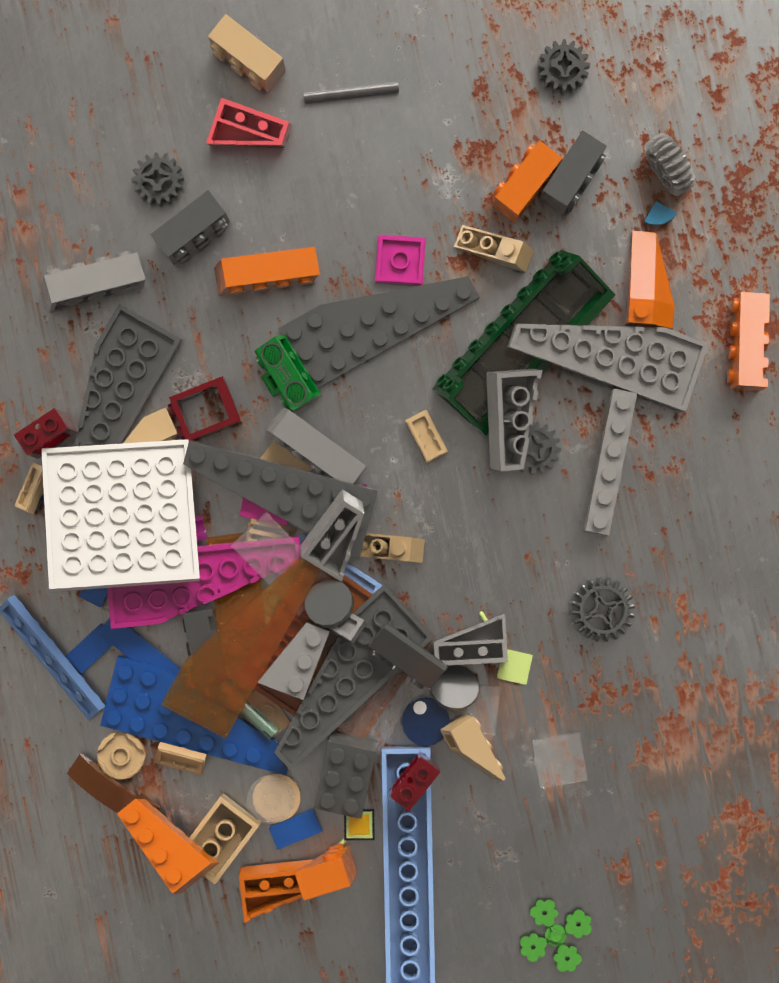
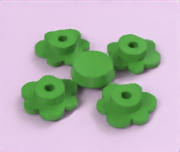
M550 899L545 902L538 900L536 906L531 908L530 915L535 918L537 925L544 924L548 927L545 932V938L538 937L536 933L530 934L529 937H522L520 940L522 946L521 954L527 956L529 961L535 962L539 957L545 956L544 948L548 942L552 946H559L558 953L553 957L554 961L557 962V969L560 972L567 970L570 972L575 971L576 965L582 962V957L577 953L576 947L570 946L568 948V946L562 944L567 938V933L574 934L576 938H581L582 934L589 935L592 931L590 925L591 917L585 916L582 910H575L573 915L570 914L566 917L568 923L564 929L560 925H553L554 918L558 916L554 901Z

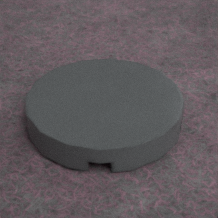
M324 580L315 584L305 599V610L308 617L317 626L323 628L339 626L340 623L350 617L354 608V598L349 588L336 580Z
M447 665L448 668L431 687V696L442 709L451 712L466 710L477 699L479 693L478 680L475 674L466 667Z

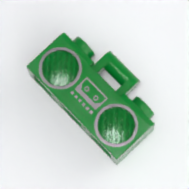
M285 334L273 337L254 351L257 355L256 361L258 365L268 371L261 376L272 397L278 394L282 396L281 402L285 408L290 409L292 412L300 410L322 395Z

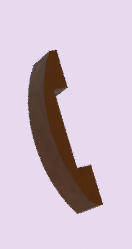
M82 753L79 754L67 772L82 789L117 813L135 799H146L157 810L161 807L142 793L138 796L99 770L101 766Z

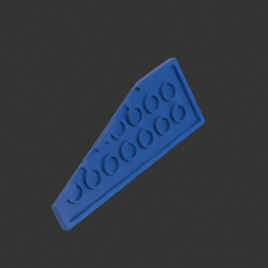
M120 655L117 657L100 726L287 775L288 767L274 753L280 743L275 738L268 740L250 722H246L218 701L198 691L187 681L181 680L167 668Z

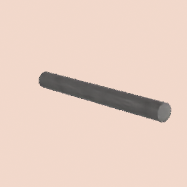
M398 82L309 92L304 93V100L307 103L399 92Z

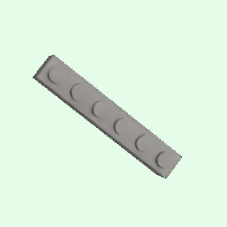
M618 389L610 391L583 527L584 532L603 536L610 535L637 393Z

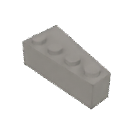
M125 251L117 254L116 258L100 257L93 260L94 263L84 265V262L71 265L70 269L61 271L60 268L47 271V275L43 276L41 287L49 313L57 311L56 306L61 304L71 307L78 305L85 297L94 300L105 296L108 290H110L111 294L143 285L146 279L138 253L131 254L130 251Z

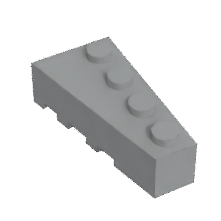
M523 369L486 372L490 469L498 471L524 469L529 444L528 434L530 425L533 423L534 402L537 401V386L539 379H541L542 370Z
M282 407L266 428L269 433L274 435L272 437L274 442L281 447H284L285 444L293 449L292 455L301 461L306 458L312 463L310 468L320 475L325 472L332 478L354 483L366 467L358 459L287 408Z

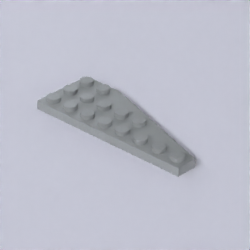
M515 324L508 344V348L619 389L637 393L638 396L682 412L687 410L708 347V343L665 327Z

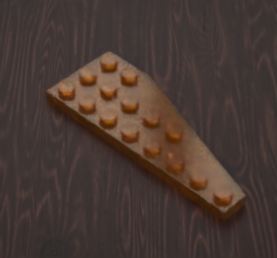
M299 556L271 584L265 587L250 603H247L224 624L214 636L184 661L161 705L226 739L321 569Z

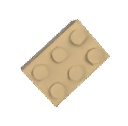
M227 14L224 15L208 36L211 44L210 48L213 50L212 54L220 61L224 62L226 60L232 64L231 69L238 75L243 76L245 74L251 79L250 83L259 91L264 89L269 92L286 71L283 58Z
M224 793L189 837L194 843L202 847L209 856L219 862L218 865L204 875L214 885L261 824V821Z

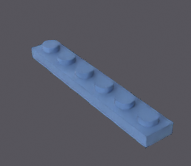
M15 595L8 598L0 606L2 616L88 721L105 707L100 697L94 693L85 679L71 665L69 659L61 653L54 641L48 637L40 627V624L29 614L23 603Z

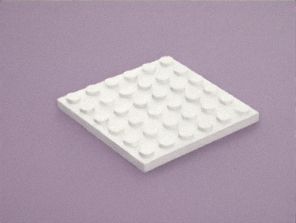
M189 440L41 449L50 592L200 581L191 468L183 464Z

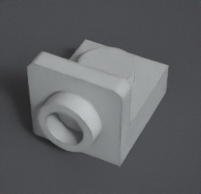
M351 613L350 617L340 623L339 626L328 629L335 636L338 637L339 635L354 644L367 623Z

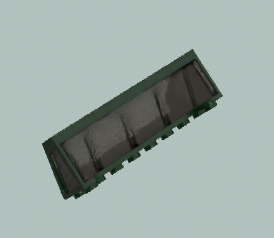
M564 250L555 252L549 258V263L534 274L533 280L528 286L518 291L517 298L501 310V315L495 321L490 322L485 327L481 337L470 343L468 346L469 350L453 362L452 368L446 374L441 375L437 379L433 390L477 431L486 436L489 433L486 372L536 369L542 370L543 375L552 365L549 362L508 348L515 324L588 326L616 294L579 255Z

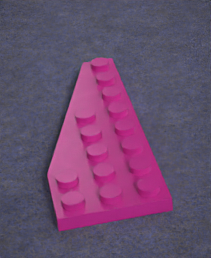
M299 537L197 546L200 581L107 588L111 629L161 624L174 616L188 612L192 608L238 590L244 585L254 583L260 578L301 562Z

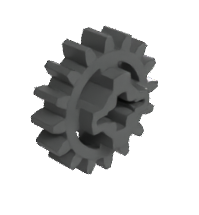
M563 39L561 45L553 41V48L551 49L546 46L544 50L546 54L540 55L539 59L542 63L538 64V69L543 71L539 77L547 78L545 86L553 84V91H556L558 87H561L562 93H565L567 87L571 91H575V84L582 86L584 82L582 78L588 77L589 73L585 70L590 68V63L584 61L588 59L589 55H582L583 46L575 48V41H572L570 45H567L566 39ZM559 52V56L556 59L549 61L554 54ZM569 53L573 54L577 59H574ZM563 58H564V63H565V65H566V67H567V70H566V72H565V75H564L563 67L561 66V63H562ZM579 72L573 79L569 80V76L572 73ZM551 73H554L559 78V80L556 79Z
M155 152L152 159L145 155L146 162L143 163L138 160L140 168H133V172L137 177H133L131 180L133 183L138 184L134 187L135 192H141L139 197L142 200L148 197L150 205L154 200L157 201L159 206L162 205V200H166L168 204L171 203V196L179 197L176 190H183V186L179 181H183L184 176L178 174L182 171V168L180 166L174 167L177 163L176 160L173 158L168 161L167 154L160 158L158 153ZM162 165L170 168L173 173L165 172ZM152 166V168L147 173H145V171ZM157 175H161L162 179L156 184L154 180L157 178ZM143 185L151 186L154 194L148 192ZM169 185H172L169 190L164 192Z
M535 422L532 428L530 426L526 456L532 458L535 464L525 461L524 469H522L523 472L531 468V474H535L536 469L539 468L540 472L544 473V466L551 469L553 467L551 460H559L555 452L561 451V448L556 447V444L560 442V438H553L556 431L548 432L547 424L543 428H539V422ZM535 432L543 434L547 439L542 440L538 438ZM532 440L536 445L541 446V449L538 450V456L534 451L530 452L529 450L532 446ZM551 448L549 457L544 461L543 454L545 450Z

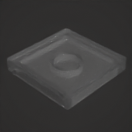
M580 732L532 740L540 788L588 781Z

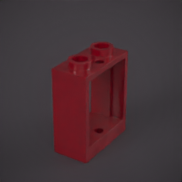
M223 376L169 397L171 403L168 404V408L172 418L177 417L180 426L176 428L181 440L197 441L242 423ZM217 387L229 419L191 434L179 402Z
M53 408L15 433L14 436L26 455L39 459L42 457V448H56L78 432L64 412ZM40 424V428L36 429L35 425Z
M419 751L389 789V796L409 812L440 774L439 766Z

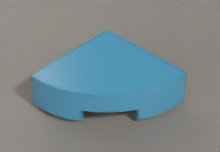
M656 201L643 223L651 226L662 225L671 221L677 213Z

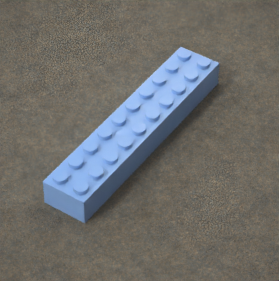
M430 746L382 747L386 983H435L431 785L409 812L389 796V789L419 751L430 758Z

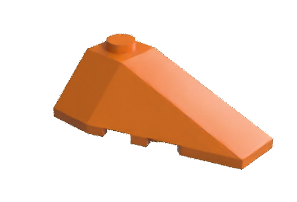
M632 231L625 326L665 327L672 330L675 305L657 234L654 232Z

